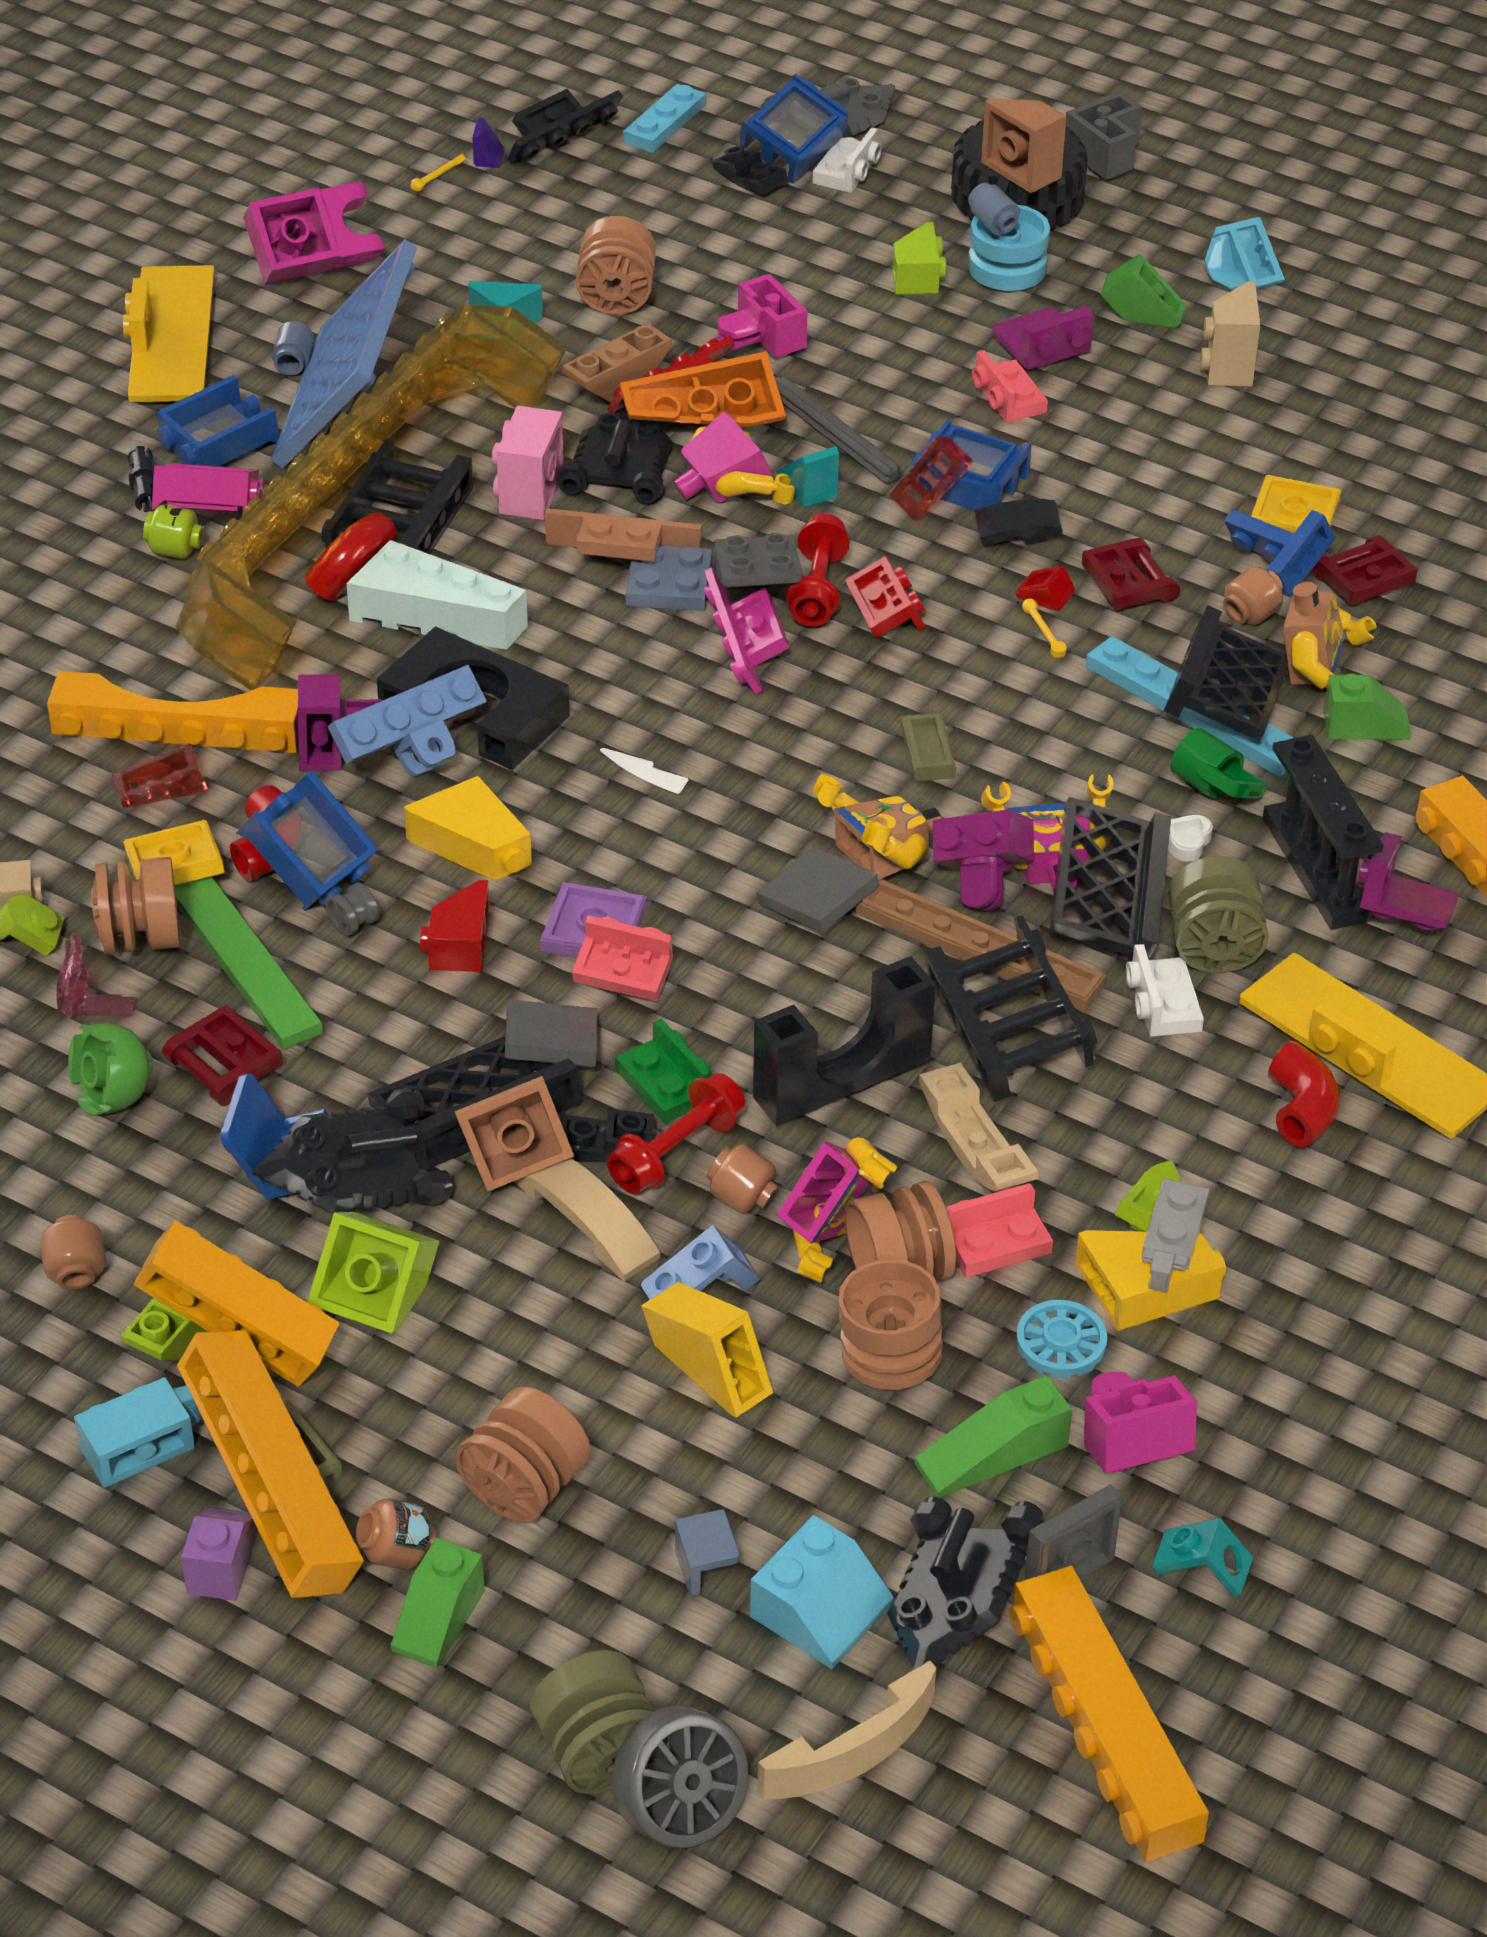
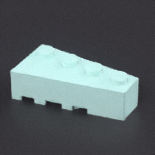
M392 540L346 583L349 621L364 623L365 618L382 621V627L398 630L400 624L419 627L423 635H426L436 626L452 634H457V636L472 643L505 650L528 628L527 593L525 589Z

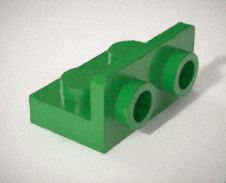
M658 1019L652 1023L653 1039L616 1056L615 1070L664 1124H667L693 1109L689 1099V1086L695 1079L709 1078L712 1076V1071L704 1058H698L690 1050L679 1031H673L663 1019Z

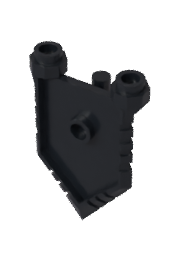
M627 410L618 414L605 413L598 418L595 425L582 431L579 439L580 444L576 448L573 461H567L560 466L557 473V484L560 490L566 494H577L586 487L587 482L633 487L635 498L641 503L650 504L662 495V471H664L665 463L668 459L666 455L670 453L673 441L661 430L657 421L629 419Z
M409 1088L395 1089L383 1106H376L375 1110L367 1107L361 1108L359 1112L351 1109L346 1110V1113L341 1111L331 1112V1115L327 1116L323 1113L301 1116L288 1131L289 1134H285L280 1141L281 1143H278L273 1148V1152H270L252 1173V1175L280 1189L283 1186L286 1187V1192L292 1195L295 1193L300 1194L298 1198L304 1201L312 1200L311 1204L332 1214L334 1212L354 1211V1208L365 1210L372 1209V1206L377 1208L386 1207V1204L392 1206L401 1205V1202L418 1203L427 1206L441 1204L445 1198H450L452 1194V1181L446 1170L441 1171L436 1167L422 1168L419 1171L411 1147L417 1143V1133L414 1127L404 1126L412 1125L417 1119L424 1117L425 1104L422 1094L419 1091L414 1092Z
M927 1497L915 1508L910 1521L920 1539L917 1545L918 1549L913 1553L910 1560L911 1563L907 1567L905 1576L899 1585L900 1590L894 1596L887 1612L914 1670L928 1661L937 1666L947 1659L946 1655L948 1653L955 1654L960 1650V1645H968L973 1641L972 1637L981 1636L1000 1622L1007 1605L1005 1600L1011 1595L1014 1588L1013 1585L1018 1579L1019 1571L1022 1569L1025 1562L1024 1559L1027 1556L1029 1531L1043 1523V1512L1037 1505L1028 1501L1015 1503L1004 1515L1001 1522L1003 1529L971 1528L975 1516L970 1510L958 1508L952 1517L951 1506L938 1497Z

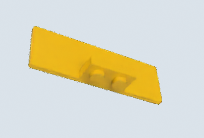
M148 266L141 268L140 278H133L132 293L125 294L126 314H123L124 337H131L132 346L128 386L129 402L180 401L205 389L215 274L214 266Z
M1297 953L1289 955L1240 994V1004L1448 1138H1454L1487 1110V1073Z

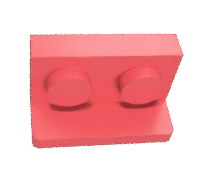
M984 350L976 353V366L972 369L973 382L978 389L983 391L991 407L999 412L1006 423L1047 413L1048 400L1016 359L995 364Z
M1030 1183L1014 1188H1006L975 1199L963 1200L946 1208L955 1241L956 1262L965 1278L1052 1253L1053 1240L1034 1209L1035 1190Z

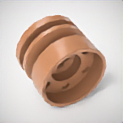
M626 216L602 218L586 229L580 245L578 268L576 271V289L582 300L592 309L605 314L623 315L636 311L646 303L652 290L653 270L656 259V242L651 232L640 222Z
M171 857L142 859L140 879L131 880L125 861L118 862L117 882H110L107 863L95 864V878L91 888L95 931L103 944L105 955L116 954V934L124 933L127 952H134L136 932L142 931L146 933L151 950L180 947L179 920Z
M930 1181L914 1183L911 1189L903 1186L895 1188L891 1203L883 1193H874L848 1200L845 1206V1227L855 1269L874 1261L893 1259L905 1260L922 1266L938 1280L952 1277L956 1267V1250L952 1227L945 1205L937 1189Z
M882 1259L864 1264L847 1276L840 1286L838 1299L839 1321L842 1328V1359L847 1371L860 1383L879 1390L909 1388L919 1385L932 1376L942 1362L943 1351L941 1293L934 1276L922 1266L905 1260Z
M521 1386L510 1390L491 1411L487 1422L479 1424L472 1436L467 1437L455 1454L457 1469L462 1479L482 1503L511 1521L528 1523L536 1520L544 1511L546 1505L555 1499L560 1487L567 1485L587 1463L591 1451L589 1439L582 1425L565 1406L544 1392L535 1388Z

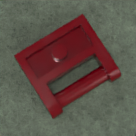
M1376 535L1368 538L1363 545L1329 557L1322 555L1311 571L1316 579L1325 580L1350 605L1416 582L1418 569L1383 536Z
M1133 538L1083 551L1082 565L1116 610L1158 599L1161 602L1169 603L1174 601L1181 591L1177 582L1172 577H1167L1150 555V547L1142 538ZM1136 563H1137V564L1140 566V568L1144 571V573L1147 575V577L1150 579V581H1147V580H1146V578L1143 576V574H1142V573L1139 571V569L1136 567V565H1135Z
M227 1005L222 1006L171 1037L162 1049V1054L168 1061L174 1065L180 1064L210 1090V1097L221 1106L231 1103L240 1075L251 1073L256 1080H259L283 1065L282 1052ZM199 1046L202 1047L229 1072L220 1076L192 1050Z

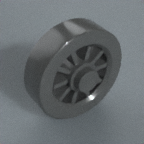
M670 1706L656 1710L640 1720L630 1730L619 1748L612 1778L615 1802L622 1817L630 1827L649 1839L673 1848H691L702 1845L724 1831L735 1818L742 1805L748 1784V1761L744 1746L736 1732L727 1723L708 1713L688 1706ZM667 1736H669L670 1750L662 1741ZM653 1752L658 1759L653 1766L646 1765ZM643 1776L652 1777L653 1782L642 1787ZM654 1804L651 1810L647 1808L648 1806Z

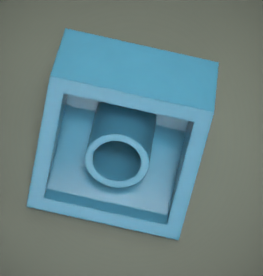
M813 1515L751 1579L750 1617L832 1670L890 1608L894 1597L855 1540Z

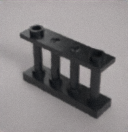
M386 438L378 451L371 454L367 467L331 519H327L324 522L321 539L322 542H325L326 549L342 532L362 517L372 513H382L391 519L396 529L406 531L403 536L395 539V542L431 554L473 490L472 458L457 455L449 468H445L443 471L395 461L393 440ZM391 476L435 485L436 487L433 491L430 490L428 493L388 485L387 482ZM376 498L419 507L421 510L419 513L410 516L371 506Z
M1313 734L1273 742L1272 750L1288 773L1289 780L1285 802L1264 806L1263 821L1330 930L1370 922L1372 916L1370 910L1360 908L1363 893L1356 883L1360 857L1383 852V843Z
M1023 915L1014 918L1018 941L957 963L955 959L948 961L941 946L924 951L928 976L936 984L935 992L993 1102L1011 1096L1007 1077L1013 1076V1070L1075 1047L1085 1067L1094 1065L1092 1045L1097 1044V1038L1089 1019L1081 1020L1045 956L1046 947L1038 929L1031 931ZM1025 957L1032 970L974 993L971 989L965 991L962 987L964 979ZM1038 987L1042 988L1049 1000L991 1023L987 1019L981 1021L978 1017L980 1009ZM1056 1017L1059 1018L1065 1029L1063 1033L1007 1054L1004 1050L997 1052L994 1046L997 1044V1039Z

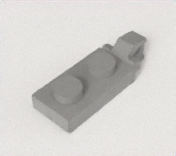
M1163 1178L1142 1251V1261L1152 1263L1148 1289L1167 1293L1173 1270H1189L1208 1202L1209 1188Z

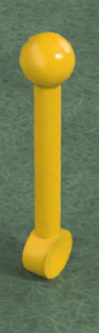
M462 153L425 177L413 179L410 185L411 189L415 192L422 191L425 184L459 165L467 158Z
M1033 599L1024 600L1022 609L1025 613L1032 616L1050 643L1051 655L1056 658L1064 657L1067 646L1064 642L1057 641L1037 611V602Z

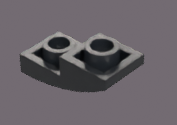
M743 146L728 148L724 151L725 155L712 161L713 168L737 186L754 193L764 195L789 182L786 168L774 167L767 162L762 163L760 152L745 150Z
M1016 500L974 510L980 538L985 547L1019 535L1023 536L1027 545L1063 532L1055 500Z
M609 1108L607 1120L561 1114L560 1122L574 1154L573 1160L576 1162H607L608 1156L616 1149L618 1139L625 1134L637 1135L647 1143L652 1141L654 1114Z

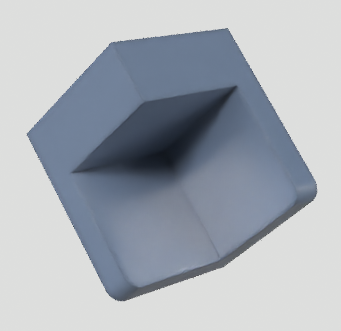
M724 1509L675 1519V1553L690 1596L701 1593V1571L733 1565L739 1562V1551Z

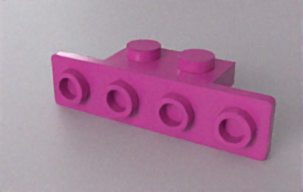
M711 567L704 571L709 586L704 588V591L713 608L718 609L713 612V617L723 634L726 633V636L721 638L722 643L732 659L735 658V661L730 663V666L738 682L741 685L748 683L753 692L758 694L763 689L755 666L790 648L774 602L764 587L732 604L727 589Z

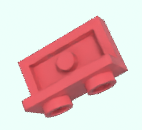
M587 916L584 923L586 937L572 970L573 982L657 1002L673 961L671 936L652 927L640 928L621 923L610 917L598 918Z

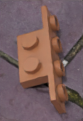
M546 508L545 511L546 543L549 545L576 547L578 554L655 562L659 546H692L701 548V524Z

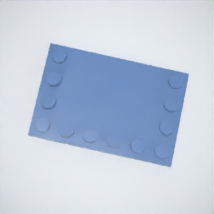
M406 239L320 327L309 362L305 367L271 457V461L281 468H284L293 458L296 460L301 459L308 450L313 437L321 438L329 429L332 418L336 414L343 416L352 405L354 396L358 392L364 394L375 381L376 374L373 373L380 350L404 283L415 268L412 261L417 247Z

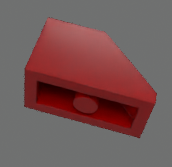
M478 880L431 908L429 926H421L420 951L428 952L429 970L482 972L490 913L488 880Z

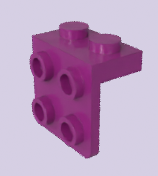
M1087 306L1062 314L1055 308H1045L994 324L993 335L1029 370L1090 351L1094 313Z
M1385 832L1381 839L1384 845L1383 852L1368 855L1367 858H1364L1361 865L1358 883L1365 885L1360 908L1370 910V913L1378 918L1394 919L1397 917L1412 921L1413 925L1424 930L1446 928L1457 904L1459 894L1452 890L1394 876L1393 871L1402 836Z

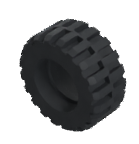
M984 119L980 120L975 126L971 125L957 139L955 149L953 150L951 195L960 212L964 216H968L971 221L975 215L971 212L968 198L972 190L981 183L996 185L1016 205L1027 206L1039 211L1048 219L1050 230L1055 225L1059 227L1064 225L1080 210L1085 196L1088 156L1084 144L1070 128H1065L1062 178L1032 193H1029L981 163Z

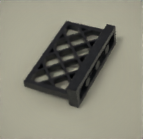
M1207 605L1192 635L1163 711L1179 718L1183 708L1186 707L1260 741L1265 733L1288 665L1287 655L1218 624L1222 611ZM1225 643L1234 646V648H1229ZM1217 660H1223L1228 666H1222ZM1240 660H1246L1249 665H1243ZM1262 660L1269 662L1273 665H1266ZM1255 677H1260L1265 683H1259ZM1233 678H1239L1243 684H1237ZM1211 679H1217L1221 685H1215ZM1248 696H1254L1259 702H1253ZM1226 697H1232L1237 703H1231ZM1203 698H1210L1214 703L1209 702ZM1242 715H1248L1251 720L1244 718Z
M1069 797L1064 808L1049 931L1127 954V962L1133 960L1134 945L1144 944L1149 960L1159 944L1171 817L1155 812L1152 819L1147 821ZM1075 814L1089 818L1096 827L1085 831L1075 819ZM1121 828L1137 833L1136 840L1126 844L1115 830ZM1104 835L1115 849L1104 853L1093 839ZM1081 844L1092 856V859L1081 862L1071 848ZM1122 857L1133 871L1123 875L1112 861ZM1100 866L1111 881L1100 884L1089 870ZM1078 876L1089 890L1078 894L1067 880ZM1117 888L1129 900V903L1120 907L1108 894V892ZM1097 898L1108 912L1097 917L1085 902ZM1074 907L1085 922L1079 924L1063 919V912ZM1115 920L1125 931L1126 937L1111 934L1104 924Z
M505 1036L367 1093L369 1105L374 1110L376 1106H383L395 1089L409 1088L414 1092L419 1091L424 1101L440 1102L438 1109L425 1108L424 1117L416 1120L419 1122L404 1126L414 1127L416 1130L417 1143L411 1147L419 1170L434 1167L471 1151L455 1114V1111L540 1076L545 1081L557 1114L582 1103L578 1068L569 1058L556 1064L505 1058ZM476 1065L490 1066L487 1072L468 1070ZM501 1067L521 1068L518 1075L498 1073ZM532 1069L539 1070L535 1073L530 1074ZM438 1081L450 1082L447 1089L428 1087ZM461 1083L481 1085L478 1092L459 1090ZM492 1086L499 1087L497 1089L490 1091ZM452 1103L459 1104L457 1106L450 1108Z

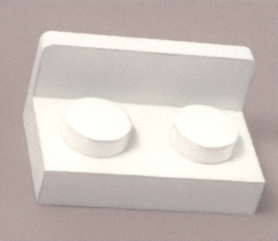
M871 128L861 142L855 138L841 137L814 169L813 184L852 193L858 183L865 180L872 164H876L880 159L882 144L878 142L879 130Z
M1144 944L1134 945L1133 960L1126 963V979L1128 987L1135 988L1136 1014L1138 1019H1145L1149 1036L1202 1032L1204 1018L1186 962L1182 958L1148 960Z

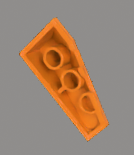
M767 351L620 383V390L629 419L710 424L724 411L740 427H753L786 419V413Z

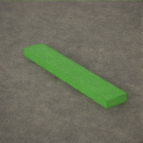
M212 876L175 885L177 908L282 1050L323 1034L322 1022Z

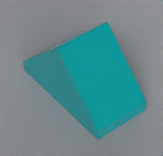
M469 281L470 316L500 338L509 336L543 318L542 284Z
M837 446L802 456L776 470L777 475L784 473L790 477V485L796 488L794 497L803 508L838 497L839 451Z

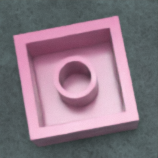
M517 405L511 420L505 421L502 440L500 443H495L492 452V465L497 466L493 495L499 498V514L539 520L545 519L546 508H550L559 487L557 484L559 467L564 464L562 412Z

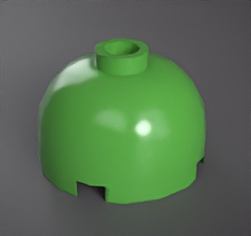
M110 1023L83 1024L79 1027L84 1030L83 1033L73 1035L68 1057L71 1084L80 1083L81 1091L85 1096L76 1097L78 1104L87 1114L92 1115L111 1114L125 1110L141 1098L148 1084V1079L153 1071L151 1054L145 1049L138 1036L131 1029L122 1025Z

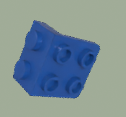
M251 1073L240 1075L221 1129V1141L225 1150L234 1157L246 1173L247 1178L250 1182L254 1183L265 1199L278 1198L290 1195V1193L286 1192L287 1188L283 1186L280 1189L252 1175L253 1171L270 1152H273V1148L278 1143H281L280 1141L285 1134H289L288 1131L301 1116L319 1113L327 1116L329 1114L323 1109L285 1118Z

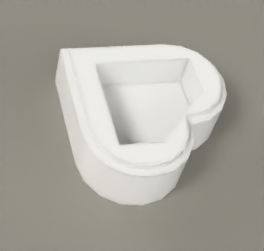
M1189 815L1171 819L1168 845L1170 853L1180 861L1188 862L1199 859L1203 852V846H1206L1211 841L1212 822L1201 815Z

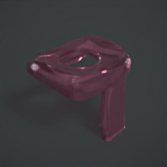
M73 933L70 939L65 940V959L57 982L56 999L58 1011L64 1013L67 1018H74L76 1015L108 1014L131 1017L132 1011L136 1006L137 997H122V994H86L90 984V977L83 964L80 935Z

